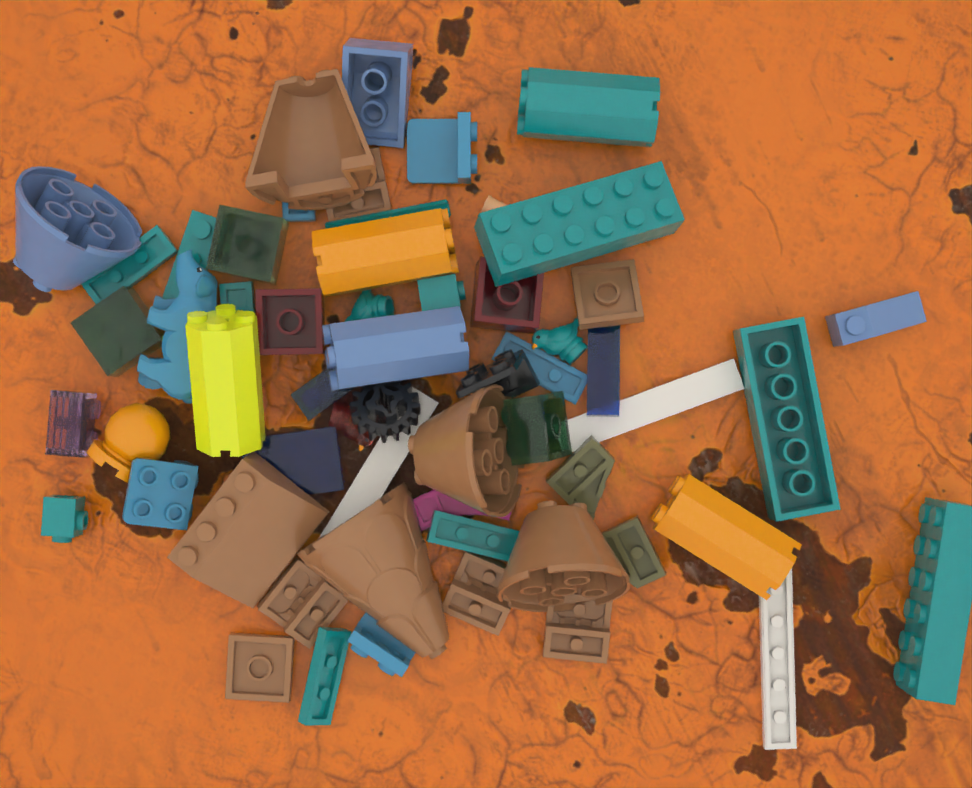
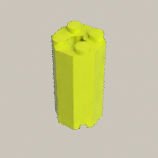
M220 304L215 307V310L209 312H189L185 328L197 450L211 457H221L220 451H230V457H240L262 449L266 435L258 323L255 312L236 310L233 304Z

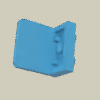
M458 112V119H410L408 121L407 179L410 183L471 184V174H477V154H471V142H477V122H471V112Z
M135 458L131 464L122 514L123 521L133 525L187 530L193 511L192 500L194 489L198 484L199 466L180 460L166 462Z
M367 613L363 615L347 640L352 644L350 648L363 658H367L369 655L379 662L378 667L391 676H394L396 673L402 677L415 654L410 648L376 625V620Z

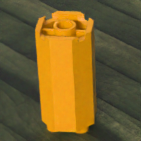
M438 208L312 231V248L314 257H317L318 264L316 266L317 276L325 297L459 273L447 208Z
M686 474L684 478L677 475L667 491L672 494L665 505L660 503L650 518L655 522L653 529L768 600L771 595L766 591L770 587L777 590L781 586L797 556L792 554V550L795 548L800 551L802 544L690 474Z

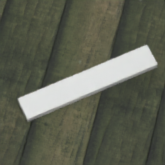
M730 359L556 423L554 428L564 455L576 451L591 435L598 442L745 388L735 360Z
M412 387V392H418L421 413L418 415L417 426L410 425L411 433L409 435L400 432L399 441H396L393 436H388L386 443H382L381 437L379 438L320 537L328 534L383 496L409 453V437L415 435L418 427L431 417L439 402Z
M791 568L777 590L770 587L766 591L771 595L768 600L759 596L762 738L765 750L797 749Z

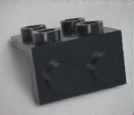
M510 349L497 355L494 358L495 362L487 366L484 363H479L466 371L467 375L460 380L461 384L456 390L458 398H461L485 386L495 384L504 388L501 392L505 397L514 398L538 387L540 382L523 349L515 353Z

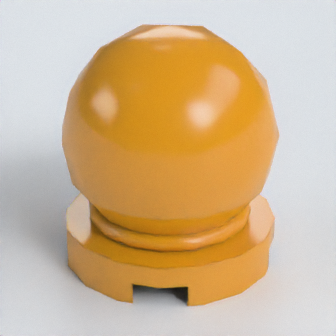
M133 403L120 408L110 417L105 428V441L94 439L86 453L101 467L107 462L119 470L115 476L128 483L131 464L135 458L159 460L165 454L170 441L169 425L164 415L150 405Z

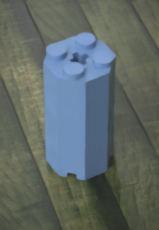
M460 306L322 325L324 345L329 344V347H326V350H324L326 368H333V371H329L331 391L468 371L469 346L468 341H464L463 333L466 332V326Z

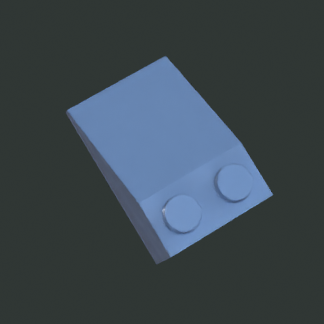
M349 38L343 45L342 81L368 145L404 148L412 79L413 44Z

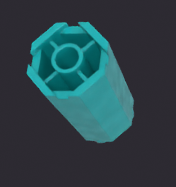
M529 67L528 70L522 69L517 135H523V137L639 147H651L654 144L659 111H657V101H660L659 78Z

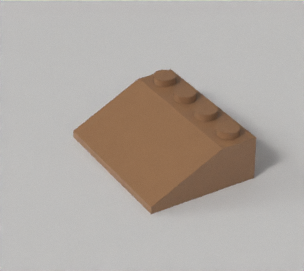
M254 451L239 462L167 558L192 578L254 608L329 511Z

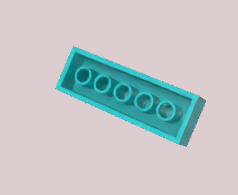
M660 161L479 213L474 229L494 284L497 287L674 234L685 219L663 163Z
M798 317L733 330L768 518L777 522L841 510L805 318Z
M925 497V503L920 506L918 515L919 522L921 523L920 535L916 536L913 546L914 554H916L915 566L910 569L908 578L909 585L911 586L910 598L906 599L903 609L904 617L906 618L905 629L900 632L898 640L899 649H901L900 661L896 662L894 666L893 676L896 686L915 699L955 705L972 603V505Z

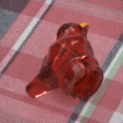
M335 401L328 426L335 427L337 431L343 430L345 437L358 444L359 451L369 447L373 443V441L369 440V432L358 433V425L352 424L350 405L345 401L343 403Z

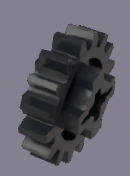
M401 381L361 386V392L353 391V402H350L352 424L358 425V433L360 434L368 431L369 440L373 441L378 435L381 436L382 443H386L388 436H393L396 441H399L400 432L409 435L411 433L410 425L417 426L418 415L421 413L418 392H412L411 383L402 386Z

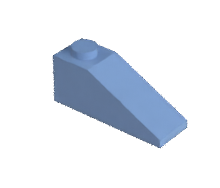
M919 291L825 316L833 347L844 346L927 322Z

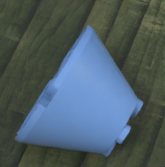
M38 166L24 170L15 184L16 255L13 259V263L33 279V285L37 289L44 292H51L52 289L72 290L131 256L139 249L142 243L139 238L142 234V229L134 215L116 197L95 183L90 188L74 180L76 178L74 173L53 167Z

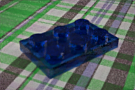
M336 426L269 435L263 441L262 449L255 451L308 495L345 489Z

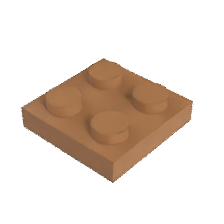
M634 259L571 267L579 330L644 322V312Z
M230 633L228 638L225 699L289 703L292 691L295 639L291 636Z

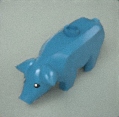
M192 249L179 254L177 257L176 282L179 289L178 297L164 299L156 295L153 306L149 309L147 324L165 331L162 340L163 358H148L146 355L140 354L137 372H139L138 382L142 386L152 390L162 388L171 397L183 400L187 404L192 403L185 328L188 322L187 314L193 311L209 312L215 310L218 286L215 276L195 261Z

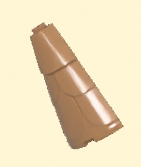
M405 482L297 553L305 566L343 593L344 598L374 618L376 625L422 658L429 655L433 659L447 649L445 643L449 640V633L438 582L433 579L427 546L422 538L412 493L408 490Z

